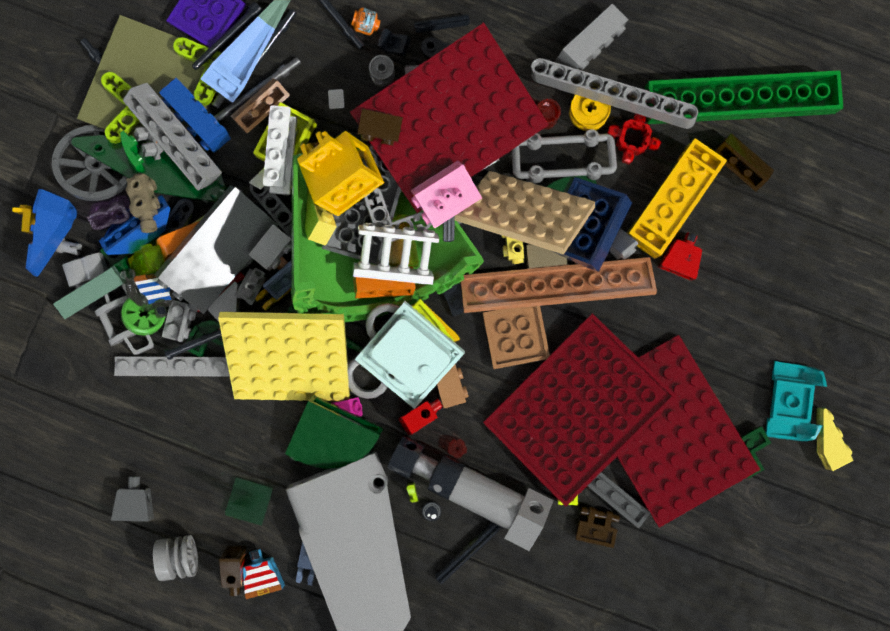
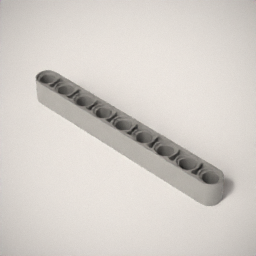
M539 58L534 60L531 65V76L537 83L681 128L688 129L694 126L698 116V109L692 104ZM542 69V70H544V71H543V72H537L536 70ZM555 75H561L562 77L556 78V77H554V76H555ZM578 80L580 83L575 84L572 81ZM597 86L598 89H592L590 87ZM612 91H613V92H616L617 94H616V95H611V94H609V92H612ZM633 97L636 100L630 101L627 98ZM652 103L654 104V106L649 107L646 104ZM665 109H671L673 112H666ZM688 114V115H690L692 118H686V117H684L683 115Z

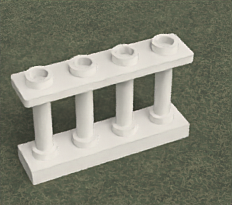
M270 106L263 185L270 187L271 194L290 195L292 159L295 149L297 117L290 116V107Z
M372 223L358 225V234L364 235L361 261L353 264V277L433 285L434 276L432 271L428 269L431 242L439 243V236L435 231L425 229L421 232L415 231L414 228L404 227L402 230L395 229L391 225L375 227ZM372 236L384 237L381 263L378 265H371L369 263ZM392 238L404 239L401 263L398 267H390L388 264ZM412 240L424 241L421 263L418 269H410L408 267Z

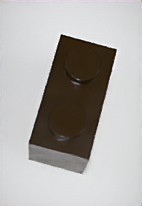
M362 109L358 135L365 141L373 142L374 138L381 140V144L393 146V143H398L403 117Z

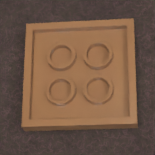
M540 306L483 312L493 369L545 360L550 356Z

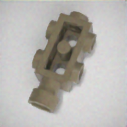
M135 174L133 177L126 179V192L131 202L129 209L133 216L141 220V232L151 233L157 230V224L153 216L158 215L157 209L160 208V202L154 195L157 186L155 181L146 174Z

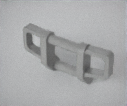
M124 283L122 286L126 296L110 302L107 293L104 295L107 304L97 309L95 314L100 318L110 339L108 340L110 346L125 340L132 353L138 355L154 347L150 335H146L149 344L135 350L127 338L136 334L127 330L116 335L107 316L108 312L122 306L132 296Z

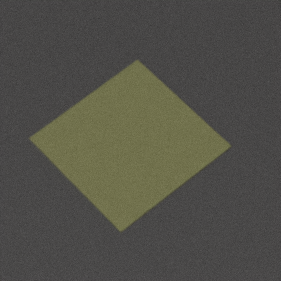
M120 15L77 119L106 129L126 107L103 87L101 77L107 72L115 73L132 88L148 83L160 99H162L159 92L175 78L194 96V91L205 67L201 66L198 70H194L192 68L194 62L177 55L173 45L179 37ZM185 44L183 46H178L180 48V51H182L183 49L189 50L191 55L192 50L188 49ZM197 51L195 57L198 59L205 51ZM108 79L107 83L114 85L117 90L118 86L115 84L114 79ZM203 85L205 88L204 94H199L201 100L207 98V87ZM123 90L120 96L124 98L129 90ZM170 107V111L174 114L175 111ZM128 115L122 119V122L127 125L133 121V118ZM184 121L181 123L185 129L188 127ZM139 122V123L136 125L135 128H138V127H141V126H144V125H143L141 122ZM135 128L128 134V136L132 135L135 138Z

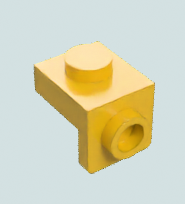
M20 205L19 208H12V212L23 214L21 231L32 234V231H30L31 225H35L36 219L32 206Z

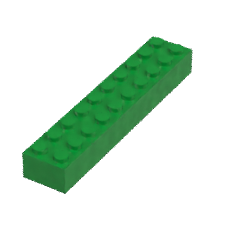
M841 71L648 81L644 87V90L694 105L698 109L696 122L835 114L843 109ZM652 103L646 104L649 107L654 106V104ZM665 109L666 112H673L671 109ZM688 114L683 115V116L686 117V118H692V117H691L690 115H688ZM646 117L647 124L665 123L653 118Z

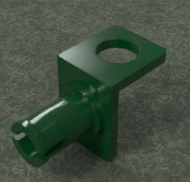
M103 248L100 250L111 267H116L126 283L136 276L126 264L129 258L127 254H119L118 257L112 258L105 253Z

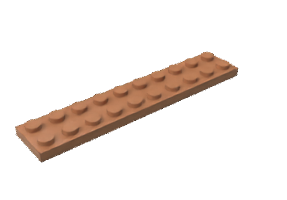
M650 257L603 262L599 272L580 264L463 275L464 280L461 281L464 313L656 295L657 292Z

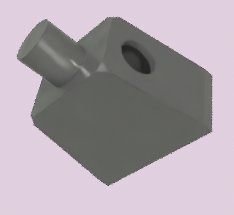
M129 476L128 487H122L117 490L111 521H150L154 519L150 488L140 487V476Z

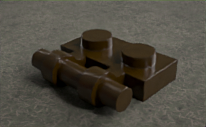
M581 507L580 514L586 515L587 521H578L575 539L614 548L618 529L610 526L611 521L619 522L620 515L613 514L612 511L608 510L606 512L599 511L595 507ZM594 517L604 519V524L593 523Z

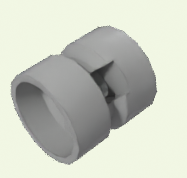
M385 55L375 56L369 64L372 81L380 87L388 86L395 78L394 64Z

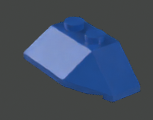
M162 195L157 197L160 202V208L157 209L158 215L153 216L157 224V230L151 233L141 232V220L128 211L113 222L105 236L99 241L107 255L134 254L166 230L170 207Z

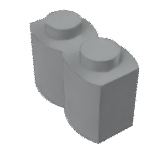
M102 253L88 255L62 265L69 287H76V289L108 270Z

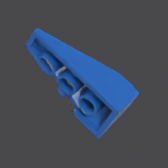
M43 189L38 190L33 206V213L36 214L35 225H31L30 229L33 234V242L28 245L26 269L36 277L40 275L71 229L73 221L77 216V210L69 200Z

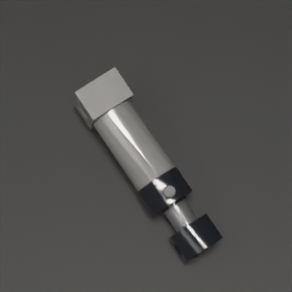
M405 435L402 437L387 469L407 479L410 478L412 472L424 477L430 482L427 488L428 491L507 529L508 531L504 539L530 551L545 525L554 500L528 488L525 496L466 467L447 455H444L442 460L438 462L422 454L425 445Z

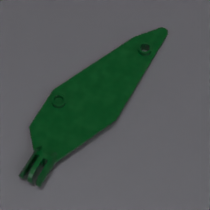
M104 135L75 137L72 139L71 143L73 146L122 175L131 178L137 174L126 156L122 141L114 144L109 142ZM137 141L138 154L144 161L142 163L144 168L142 173L155 181L157 190L154 193L217 202L228 189L224 185L220 174L213 184L197 190L165 151L161 152L159 160H154L153 156L144 157L141 146L147 142Z

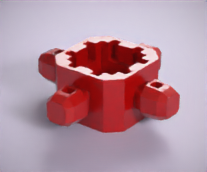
M635 114L634 119L626 121L621 129L619 126H609L607 134L613 138L618 137L616 146L620 151H623L622 162L625 164H630L634 156L642 154L647 147L651 150H658L661 141L659 139L650 138L652 129L648 124H645L646 116ZM627 129L640 130L644 134L641 147L636 148V146L627 145L624 142Z

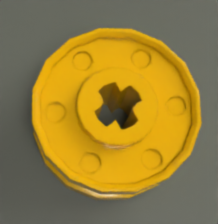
M575 95L569 109L571 122L583 131L590 129L598 130L605 124L610 114L611 105ZM588 107L592 108V112L587 111Z

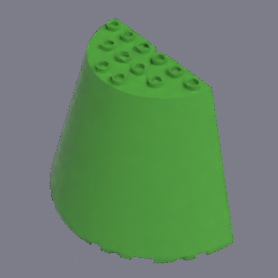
M303 153L293 155L291 299L294 309L298 313L344 314V322L366 320L371 310L380 304L390 303L400 307L406 301L408 304L413 305L419 299H428V295L436 291L437 294H441L452 288L453 285L463 281V275L466 272L472 274L484 262L482 256L457 221H455L454 241L452 242L443 241V223L436 228L431 225L428 230L435 231L439 236V243L431 242L428 269L432 271L434 276L433 285L415 283L416 288L413 295L355 298L353 264L361 260L322 249L323 244L307 239L305 219L308 187L297 160ZM402 190L392 222L416 214V211ZM420 216V220L416 222H413V218L410 219L414 225L415 230L417 229L415 227V225L422 224L423 226H425V221L423 220L422 216ZM402 222L399 225V229L403 230L404 227H409V224ZM404 239L391 242L388 263L390 267L400 265ZM412 240L408 266H413V269L420 267L424 241ZM382 312L381 314L377 315L376 317L388 315L389 313H388V312Z

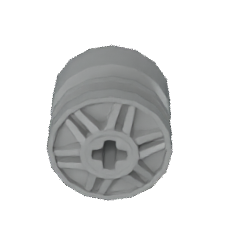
M186 535L183 538L179 536L175 539V542L171 538L155 541L153 564L159 581L174 580L177 574L180 578H185L186 575L188 577L196 575L198 554L193 536Z

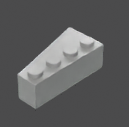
M611 4L561 51L555 63L582 71L591 59L594 60L602 52L601 49L603 47L607 48L613 42L615 35L619 37L626 29L624 25L628 19Z

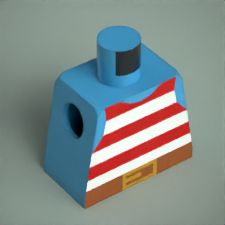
M261 549L249 552L251 563L243 567L245 598L249 599L282 590L285 584L273 557L263 559Z

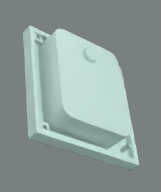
M404 301L358 354L355 360L415 409L464 355L465 351Z

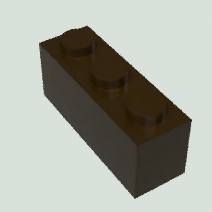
M732 133L714 151L725 158L727 161L724 165L755 192L770 179L774 172L768 164Z

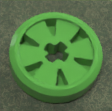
M142 293L134 294L123 304L121 311L122 322L134 334H153L161 328L166 314L158 315L156 308L164 305L160 299L148 304V299ZM140 310H141L142 312L147 311L148 313H147L146 316H148V317H147V318H146L145 316L140 317V316H139V315H140V312H139V311H140Z

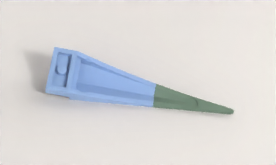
M274 0L210 65L201 80L233 103L244 89L290 0Z

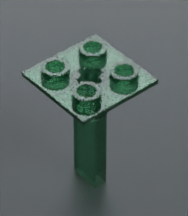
M236 477L225 515L262 526L273 488Z

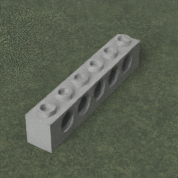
M144 83L130 88L123 99L124 103L194 187L200 190L213 184L222 172L150 85Z

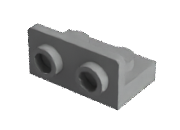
M171 300L162 337L186 343L192 331L190 328L191 321H194L196 313L187 306L188 304Z

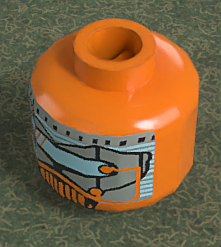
M361 7L358 11L355 10L351 25L354 26L356 32L370 36L373 34V31H378L380 20L377 19V12Z

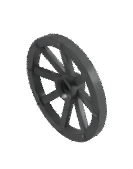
M95 125L82 126L66 134L57 144L52 156L54 176L59 185L76 198L87 201L111 198L127 187L126 179L128 177L123 176L118 182L106 171V169L112 168L75 146L73 147L84 157L85 161L62 158L65 149L69 144L72 145L71 141L73 138L93 134V136L105 135V129ZM110 132L112 136H118V134ZM60 165L86 169L65 180L62 176ZM92 174L89 192L72 186ZM98 175H102L113 186L96 192Z

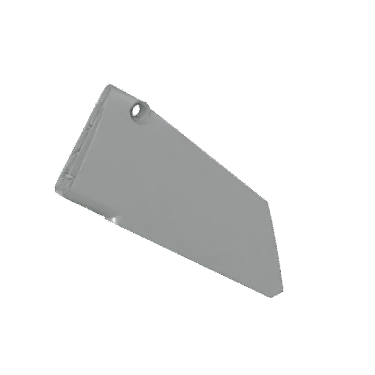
M377 452L369 453L360 460L344 467L328 469L292 483L285 489L300 526L299 533L337 631H403L411 618L387 487L388 477L383 470ZM382 478L384 485H375L374 479Z

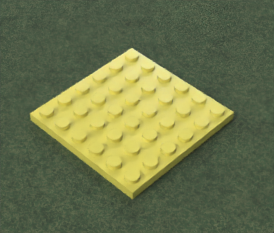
M219 313L218 319L234 399L309 401L313 395L325 401L340 402L350 399L344 314Z

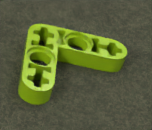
M183 37L176 39L173 45L177 55L192 62L197 60L195 57L197 51L209 49ZM185 44L188 49L192 50L191 55L189 50L183 49L182 51H180V48L178 46H183ZM217 51L212 56V59L216 60L222 53ZM209 59V63L205 62L202 65L205 67V69L201 75V78L205 74L207 69L210 67V65L214 62L213 60ZM200 78L194 91L195 100H198L205 106L211 103L216 91ZM203 85L207 87V98L201 100L199 94H204L205 88Z
M107 72L101 77L103 87L126 106L105 129V136L108 141L117 144L121 142L120 132L123 131L122 128L125 129L124 132L128 135L140 121L124 103V98L120 96L123 90H130L132 87L115 73ZM108 79H114L115 84L118 86L117 90L114 85L107 83ZM127 115L133 118L132 123L128 125L122 122L123 117ZM111 131H113V132H116V131H117L118 136H117V137H116V136H112L110 132H111Z

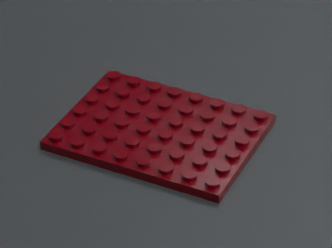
M482 23L350 111L358 125L362 109L403 117L398 143H393V146L381 144V140L374 138L373 142H369L416 213L422 209L421 207L417 209L411 200L414 196L410 190L456 161L461 162L469 176L472 177L549 125L485 23Z
M592 313L483 423L566 507L677 395Z
M679 335L639 357L677 397L617 456L658 528L760 470Z

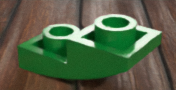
M124 131L120 132L122 145L131 166L137 174L144 171L142 165L144 161L138 154L137 141L132 135L128 136Z

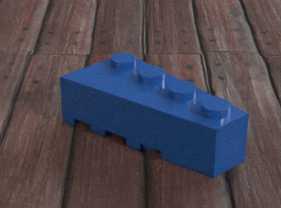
M177 78L159 92L162 96L161 100L168 108H173L175 111L174 115L180 123L184 121L188 125L186 129L193 137L197 135L201 139L199 143L206 151L210 149L215 153L231 139L226 129L217 122L211 113H207L208 111L198 100L194 99L193 94Z

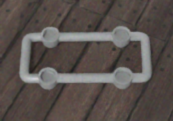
M593 129L586 131L584 135L541 137L536 133L512 149L513 173L515 177L529 179L533 183H539L543 178L587 176L591 180H597L601 175L612 174L617 169L615 141L611 135L598 134ZM598 142H607L609 167H601L600 164L593 162L587 168L543 170L540 166L535 165L529 171H521L519 146H527L531 150H537L541 145L584 143L586 146L594 147Z

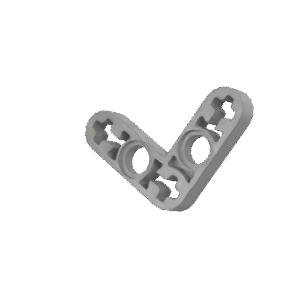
M378 188L372 192L378 194L375 200L377 204L381 202L382 206H376L371 209L370 205H374L373 200L368 199L367 196L363 198L371 222L375 227L392 226L395 224V229H399L400 223L407 222L410 228H414L410 219L413 218V222L419 221L421 214L424 213L419 212L391 222L383 195ZM377 209H381L385 214L381 221H377L374 218V212ZM425 223V226H423L422 224L415 225V227L417 228L415 231H423L425 229L430 228L431 224L429 223L427 225ZM377 236L378 240L383 242L384 237Z

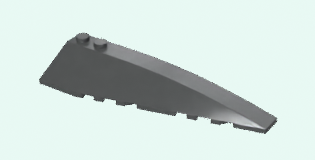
M371 145L369 149L384 181L378 189L383 195L392 222L401 189ZM363 158V160H362L363 165H365V166L367 167L366 162H365V160H364V158ZM373 192L367 196L374 203V205H370L371 209L376 206H382L381 202L376 203L375 197L378 194ZM361 199L339 216L333 214L337 227L322 249L361 260L364 235L358 234V225L372 223L364 199ZM377 209L374 212V218L377 221L383 220L384 212L381 209ZM372 236L369 263L376 265L381 261L383 242L379 241L377 236Z

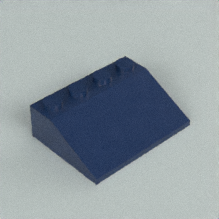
M575 177L567 193L595 201V208L564 254H557L599 272L632 202L624 193Z

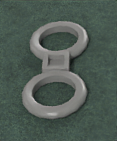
M390 303L380 304L371 310L365 325L370 339L377 334L374 328L376 316L382 312L395 313L399 308L398 305ZM355 358L351 360L348 364L350 391L358 397L366 399L376 398L383 394L387 389L383 382L374 390H364L357 386L353 379V371L360 363Z

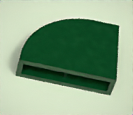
M313 395L305 407L285 454L294 461H300L318 468L332 469L344 467L363 458L375 445L383 428Z

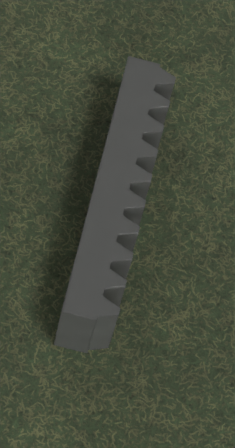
M602 472L588 485L590 489L637 528L650 515L644 507Z

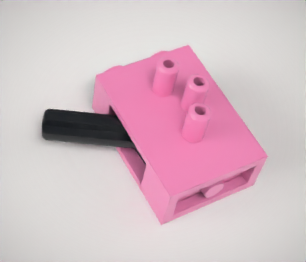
M459 161L454 162L410 190L414 196L411 198L417 209L421 207L424 212L421 216L427 225L430 223L434 228L443 223L444 242L454 241L455 215L482 199L464 165Z

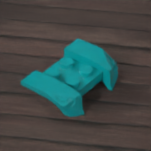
M774 361L772 405L770 418H767L765 433L768 437L786 440H815L823 425L810 424L815 386L827 387L824 372L810 366Z

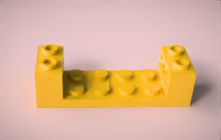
M696 138L686 146L664 183L641 216L634 221L627 231V234L639 243L637 247L654 259L663 254L727 161Z

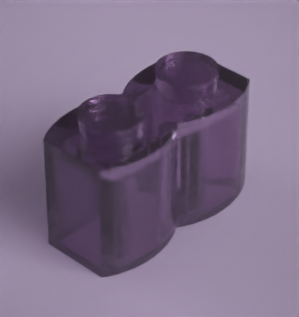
M116 196L108 202L95 203L90 207L87 219L94 230L107 228L111 223H123L130 218V203L126 196Z

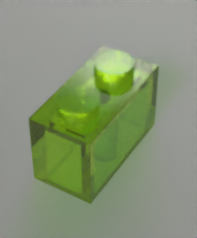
M152 244L141 246L140 250L135 251L134 255L128 259L133 277L156 273L165 263L160 246H152Z

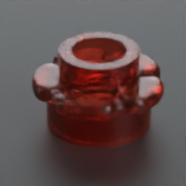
M461 439L452 440L449 443V454L453 455L454 458H461L467 452L465 442Z

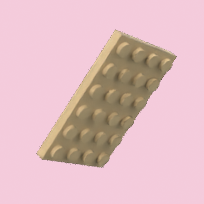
M489 171L476 187L482 199L456 214L455 221L564 254L594 210L595 201Z

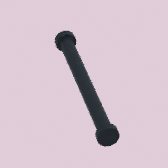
M221 329L175 348L165 349L164 352L167 359L171 360L173 356L221 337Z

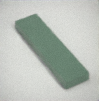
M112 266L57 300L53 305L63 318L66 319L126 281L116 267Z

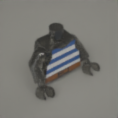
M129 269L130 275L126 277L125 271H121L120 276L126 280L125 287L130 300L137 306H141L144 311L154 310L156 318H163L168 315L165 307L170 306L176 298L172 295L174 291L170 287L165 289L156 282L158 278L154 275L155 273L135 276V271Z

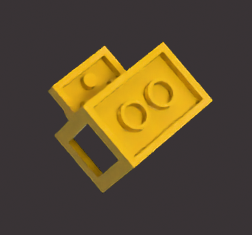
M319 131L316 133L319 145L315 148L311 143L300 145L303 154L297 160L313 202L339 216L382 185L384 181L367 145L347 131H344L335 139L329 136L326 131L322 133ZM364 158L367 167H366L365 165H363V162H362L361 159Z

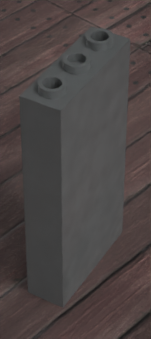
M230 185L154 274L158 278L156 282L165 289L170 287L174 291L172 295L180 301L184 298L189 302L187 306L195 313L199 310L204 314L251 258L249 253L272 225L277 227L278 224L236 187Z

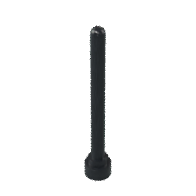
M252 2L247 7L246 14L192 64L194 70H198L251 19L254 20L263 12L257 3Z

